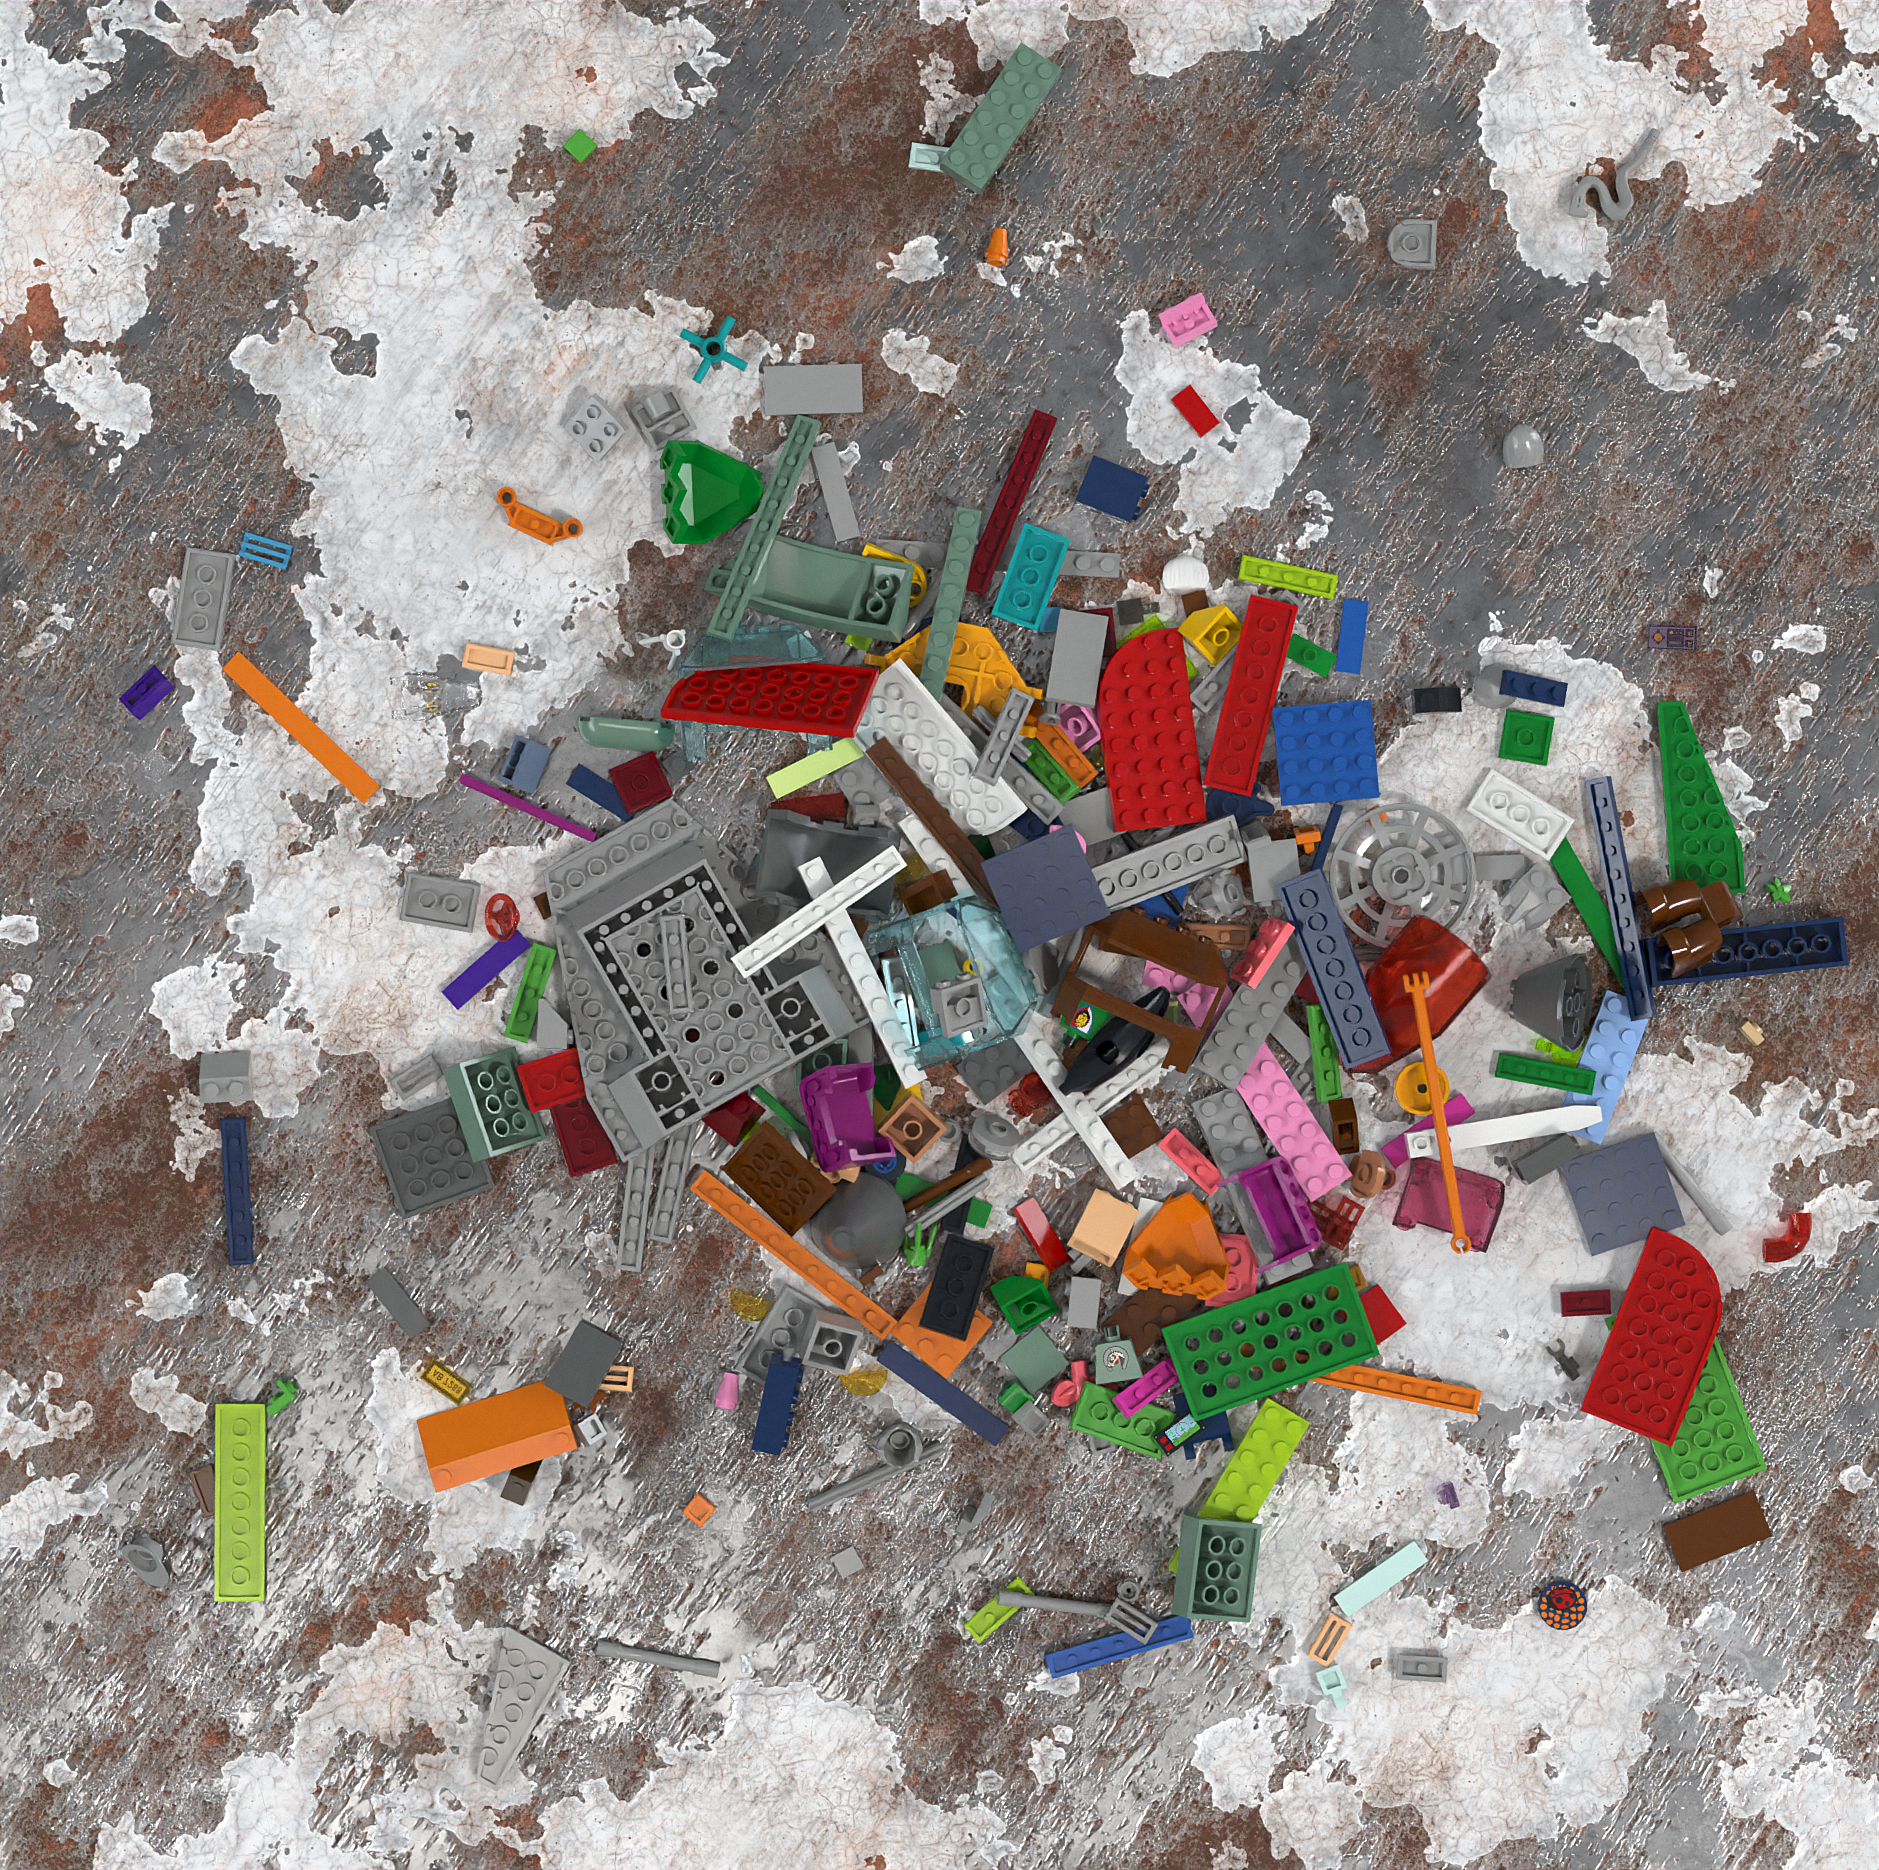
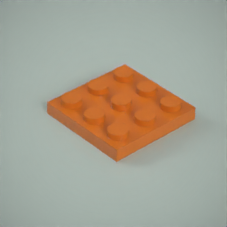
M931 1281L892 1328L890 1333L947 1379L992 1325L993 1321L976 1308L965 1342L918 1327L932 1284Z

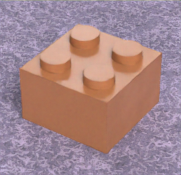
M912 1091L877 1126L878 1132L882 1136L889 1137L894 1147L913 1164L948 1129L947 1123Z

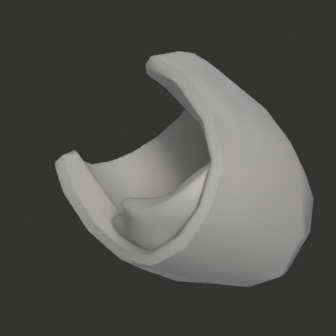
M1518 424L1511 428L1503 440V461L1507 468H1522L1543 463L1544 446L1537 430L1526 424Z

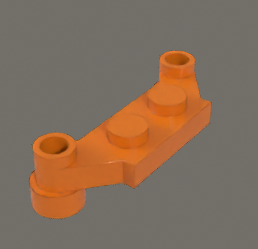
M503 487L497 492V501L504 507L510 520L508 526L553 547L555 542L578 538L583 532V525L576 518H570L562 524L518 503L517 495L510 487ZM505 495H511L512 498L509 502L503 500ZM572 526L578 527L576 533L570 532Z

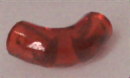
M1787 1213L1788 1227L1786 1233L1779 1238H1764L1762 1241L1764 1263H1778L1791 1260L1804 1250L1811 1236L1812 1213Z

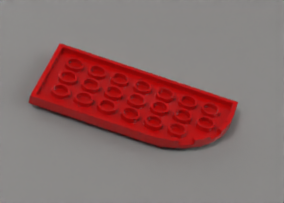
M1178 628L1149 631L1129 639L1109 658L1102 679L1098 683L1097 713L1113 833L1207 822L1183 635L1177 631Z
M764 657L728 658L726 663L713 665L710 662L696 668L695 673L688 678L682 677L667 695L661 708V718L854 738L878 681L879 670L875 668Z
M1651 1227L1579 1408L1583 1412L1670 1447L1673 1446L1718 1332L1722 1316L1721 1292L1717 1276L1702 1253L1693 1245L1677 1236Z

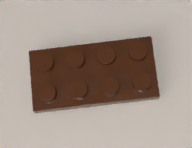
M1148 1287V1290L1140 1289L1098 1327L1105 1334V1326L1117 1324L1119 1326L1120 1338L1131 1336L1137 1356L1139 1357L1163 1336L1161 1328L1177 1323L1202 1299H1197V1295L1182 1293V1296L1162 1293V1289Z

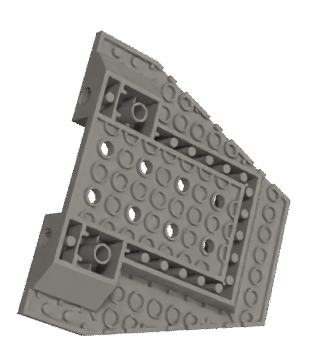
M671 798L543 870L586 1097L623 1163L706 1117L711 1110L792 1064L797 1065V1063L832 1045L835 1041L872 1022L834 943L818 929L812 931L747 978L742 976L731 958L795 914L797 910L794 907L779 903L778 905L765 904L764 899L755 896L758 876ZM684 914L685 919H690L694 922L693 930L686 932L694 1013L669 1015L668 1000L664 999L661 995L662 989L666 987L659 916ZM646 943L650 945L651 952L648 956L641 957L638 955L637 948L640 944ZM710 961L718 964V971L714 975H708L704 970L705 965ZM734 1004H738L743 1008V1013L738 1018H733L729 1015V1008ZM689 1029L699 1031L700 1037L698 1041L691 1043L686 1040V1033ZM819 1037H825L826 1039L821 1041ZM798 1041L803 1048V1052L798 1054ZM757 1047H763L767 1050V1057L762 1061H758L753 1057V1052ZM718 1071L724 1075L722 1084L713 1085L711 1083L710 1076L713 1072Z

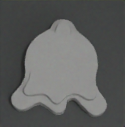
M1046 943L1022 952L1025 971L1031 969L1035 976L1031 981L1035 991L1040 996L1047 995L1051 988L1057 985L1060 978L1057 963L1059 951L1055 945L1049 946Z

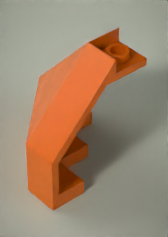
M1190 1191L1178 1197L1171 1194L1127 1247L1122 1274L1137 1289L1148 1290V1287L1162 1289V1293L1182 1296V1293L1197 1295V1299L1208 1300L1226 1291L1230 1264L1207 1201L1200 1202Z

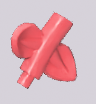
M1087 1359L1071 1362L1072 1380L1063 1379L1056 1383L1051 1392L1052 1403L1061 1407L1071 1406L1075 1402L1077 1403L1085 1380L1096 1384V1374L1089 1376ZM1115 1382L1097 1384L1116 1392L1118 1391Z

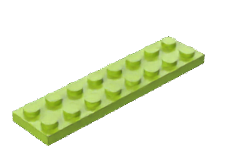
M216 1403L214 1602L265 1601L266 1403Z

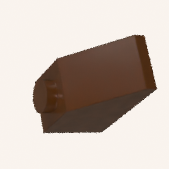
M1353 1098L1328 1101L1333 1146L1337 1153L1344 1155L1359 1152L1358 1122Z

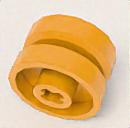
M1413 1062L1404 1066L1397 1073L1393 1083V1095L1397 1104L1406 1112L1414 1115L1432 1114L1424 1062ZM1437 1066L1444 1105L1450 1093L1449 1081L1445 1072ZM1418 1085H1426L1425 1093L1418 1092Z

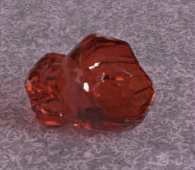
M1037 1072L1026 1074L1020 1080L1018 1088L1013 1089L1008 1094L1010 1107L1023 1117L1030 1116L1035 1109L1044 1107L1054 1098Z

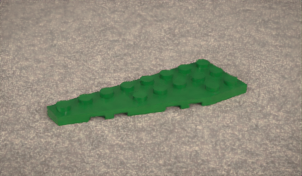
M1683 701L1658 702L1657 717L1669 881L1681 878L1693 879L1699 889L1717 881H1726L1732 894L1746 893L1742 843L1735 831L1731 816L1725 807L1711 768L1705 759L1703 749L1695 735Z

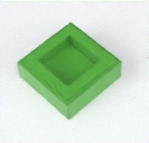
M581 129L563 145V148L580 164L598 147Z

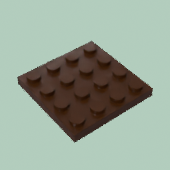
M766 1120L722 1168L791 1237L798 1232L837 1190L828 1178L824 1177L810 1161L796 1150L793 1144L789 1143Z

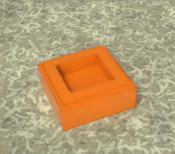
M697 1493L682 1513L701 1528L717 1508Z

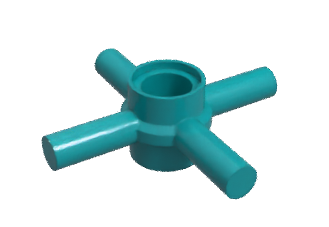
M727 315L716 337L703 339L685 328L682 330L679 337L701 348V354L704 358L692 379L696 383H702L712 363H718L722 360L743 372L747 368V362L727 352V346L724 342L736 321L734 318ZM712 344H717L721 347L720 353L716 356H711L707 353L708 347Z

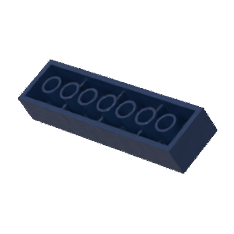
M1843 916L1720 930L1723 943L1717 955L1706 964L1674 978L1671 976L1674 960L1669 945L1666 944L1658 947V937L1643 939L1651 987L1849 965Z

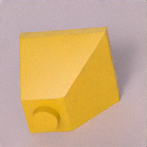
M1221 604L1193 612L1177 631L1215 667L1239 641L1243 624L1226 605Z

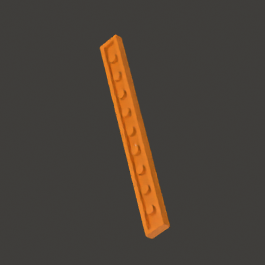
M704 1170L690 1187L691 1191L850 1316L860 1320L864 1327L882 1341L898 1322L708 1171Z
M1244 1343L1240 1348L1242 1356H1252L1254 1346L1250 1343ZM1296 1353L1295 1359L1298 1363L1302 1364L1308 1361L1309 1355ZM1276 1358L1272 1362V1368L1276 1372H1281L1286 1367V1362L1283 1358ZM1354 1364L1309 1380L1475 1415L1478 1412L1482 1392L1477 1389ZM1253 1366L1252 1368H1250L1253 1370L1262 1371V1369L1258 1366Z

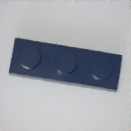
M1503 670L1499 694L1555 707H1564L1568 683Z

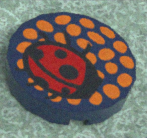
M1556 1581L1548 1584L1538 1598V1611L1540 1617L1548 1626L1557 1630H1569L1583 1621L1587 1612V1600L1583 1591L1577 1585L1569 1581Z

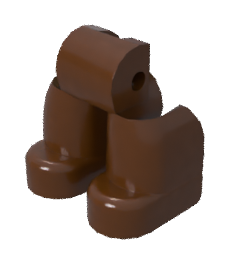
M1688 878L1672 880L1659 886L1652 884L1638 890L1635 900L1636 906L1647 903L1652 915L1651 933L1677 923L1683 917L1698 913L1702 918L1683 928L1673 927L1659 934L1657 940L1658 947L1668 944L1673 955L1672 978L1700 967L1713 959L1723 943L1720 929L1743 918L1726 881H1717L1699 889L1693 879Z

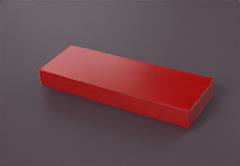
M1034 1197L1029 1198L1012 1209L1049 1272L1056 1270L1071 1260Z

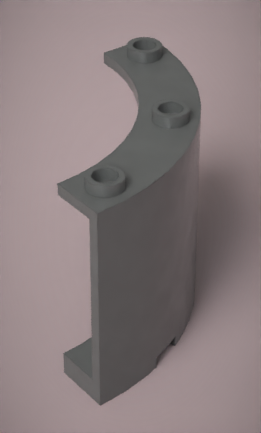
M768 809L755 896L764 899L765 904L778 905L779 903L802 909L813 900L797 867L820 856L835 886L892 845H894L899 853L901 834L888 828L859 826L857 831V829L845 828L844 824L825 820L819 823L810 821L809 816L790 810ZM895 874L845 908L849 917L864 918L865 922L878 924L879 920H889Z

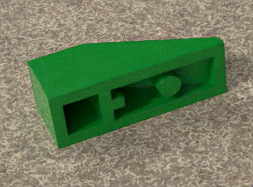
M1014 1378L997 1396L998 1402L1012 1413H1015L1028 1400L1032 1403L1036 1400Z

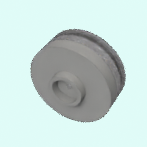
M981 1115L974 1121L968 1134V1142L980 1155L991 1160L1006 1161L1013 1156L1020 1142V1134L1011 1123L1000 1117Z

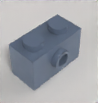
M516 735L498 780L522 791L534 794L552 749Z

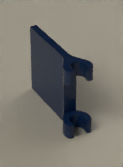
M1216 1386L1202 1388L1204 1396H1214ZM1184 1392L1172 1395L1177 1419L1190 1410ZM1226 1411L1202 1419L1207 1428L1183 1445L1186 1460L1196 1458L1193 1444L1222 1438L1224 1452L1235 1450Z

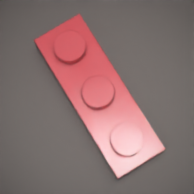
M1174 1127L1157 1146L1206 1194L1211 1196L1218 1189L1216 1183L1222 1181L1219 1170Z

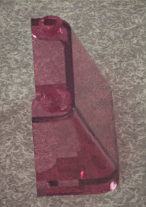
M1424 1156L1411 1158L1393 1215L1392 1225L1400 1230L1408 1231L1414 1229L1418 1223L1453 1234L1441 1162ZM1454 1166L1465 1235L1471 1241L1470 1251L1486 1253L1504 1205L1505 1185L1496 1178Z

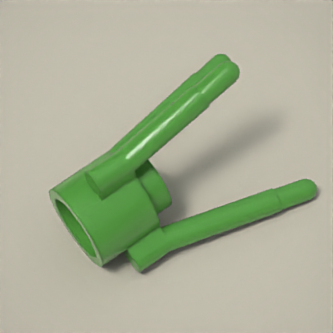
M940 1219L933 1223L926 1247L924 1243L920 1242L921 1222H917L915 1242L910 1243V1246L908 1234L906 1233L903 1240V1255H907V1264L913 1266H923L926 1264V1257L931 1255V1247Z

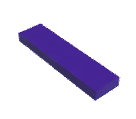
M516 927L512 928L449 984L442 993L459 1010L527 950L531 944Z

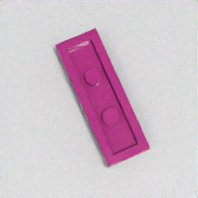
M1168 1356L1144 1374L1143 1378L1136 1380L1112 1399L1126 1419L1179 1380L1173 1361Z

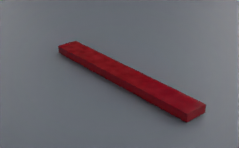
M1034 410L972 559L966 585L967 591L982 597L985 596L1058 418L1039 410Z

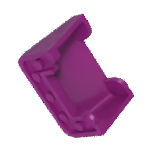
M872 1062L826 1066L801 1080L799 1087L800 1096L818 1164L823 1172H836L887 1161L896 1157L892 1140L887 1136L877 1137L866 1091L873 1088L876 1080Z

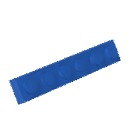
M1177 1615L1156 1621L1159 1624L1146 1645L1125 1631L1045 1654L1052 1679L1193 1638L1194 1635L1189 1618ZM1150 1624L1144 1625V1626H1146V1627L1149 1628V1629H1150V1627H1151ZM1137 1627L1132 1629L1143 1637L1146 1635L1144 1631Z

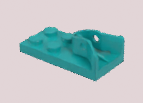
M1024 523L992 610L991 618L995 619L997 617L1030 629L1033 633L1037 634L1071 539Z

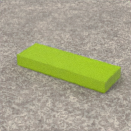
M1019 1576L1002 1589L1004 1591L1035 1595ZM997 1594L968 1619L963 1626L980 1644L1020 1607L997 1605Z

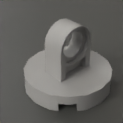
M1222 870L1212 876V893L1199 899L1203 910L1217 906L1222 914L1228 918H1236L1246 912V908L1243 907V902L1247 900L1244 886L1238 876H1231V870Z

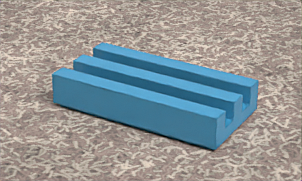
M245 532L238 555L286 570L293 546ZM252 539L284 549L286 553L283 554L250 544L249 540ZM249 548L284 560L283 563L246 553V550Z

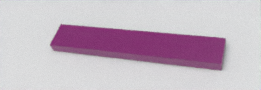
M462 773L459 781L462 785L587 841L594 842L597 839V833L468 775Z

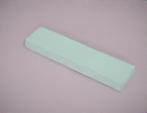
M1412 1540L1333 1597L1346 1616L1349 1617L1428 1560L1415 1541Z

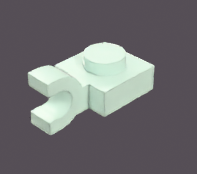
M1339 1664L1315 1672L1324 1696L1332 1694L1338 1710L1347 1707L1341 1690L1348 1687Z

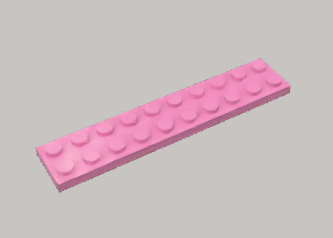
M1197 983L1191 987L1190 995L1181 993L1176 997L1196 1028L1202 1027L1219 988ZM1228 985L1204 1036L1205 1042L1234 996ZM1264 1041L1236 1089L1279 1155L1285 1157L1290 1164L1298 1184L1310 1202H1313L1351 1177L1352 1174Z

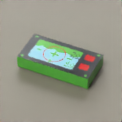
M1188 1410L1152 1438L1166 1457H1168L1207 1427L1202 1420L1194 1422L1192 1413Z

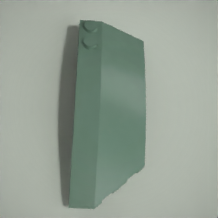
M776 535L746 607L821 629L900 643L908 618L914 566L907 563L843 553ZM741 550L734 553L733 558L722 565L719 563L711 568L704 589L707 593L722 597Z

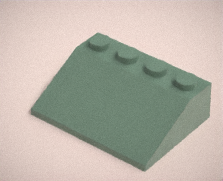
M515 1046L458 1063L442 1070L473 1163L546 1139L538 1112L531 1113L516 1068V1066L521 1065Z
M1184 1515L1172 1614L1190 1619L1250 1623L1262 1524Z

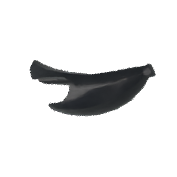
M1159 986L1132 1004L1164 1017L1170 1002V992L1166 987ZM1115 1016L1091 1039L1076 1057L1067 1071L1064 1082L1058 1089L1063 1095L1068 1096L1072 1092L1086 1091L1112 1079L1143 1055L1153 1041L1155 1033Z

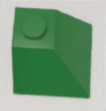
M1009 1276L990 1287L1016 1335L1059 1312L1041 1279Z

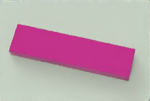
M1462 1093L1443 1105L1447 1126L1460 1124L1475 1114V1111ZM1432 1114L1426 1116L1380 1148L1394 1169L1410 1159L1407 1156L1404 1133L1435 1128Z

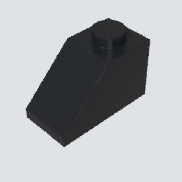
M1460 687L1420 688L1411 691L1413 715L1462 712Z

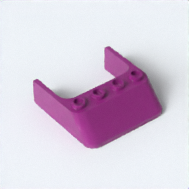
M1277 1156L1216 1183L1218 1188L1233 1181L1241 1183L1249 1196L1251 1207L1261 1223V1230L1269 1241L1273 1261L1256 1269V1275L1321 1245L1320 1231L1290 1164L1285 1157Z

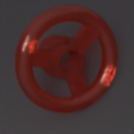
M497 893L487 902L484 919L488 933L496 941L505 942L511 939L516 932L520 921V914L514 901L507 894ZM497 901H504L501 910L497 912L492 911ZM492 919L496 920L497 924H499L502 935L495 930Z

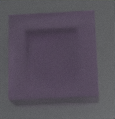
M1451 1481L1442 1483L1443 1490L1439 1491V1495L1443 1505L1448 1504L1450 1509L1459 1507L1460 1504L1453 1483Z

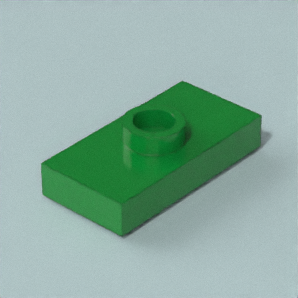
M1295 633L1289 642L1286 658L1323 678H1326L1337 658L1336 655Z

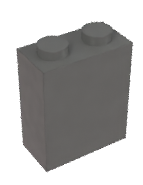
M1561 1133L1511 1162L1522 1183L1529 1185L1579 1156L1578 1149H1580V1145L1573 1135Z

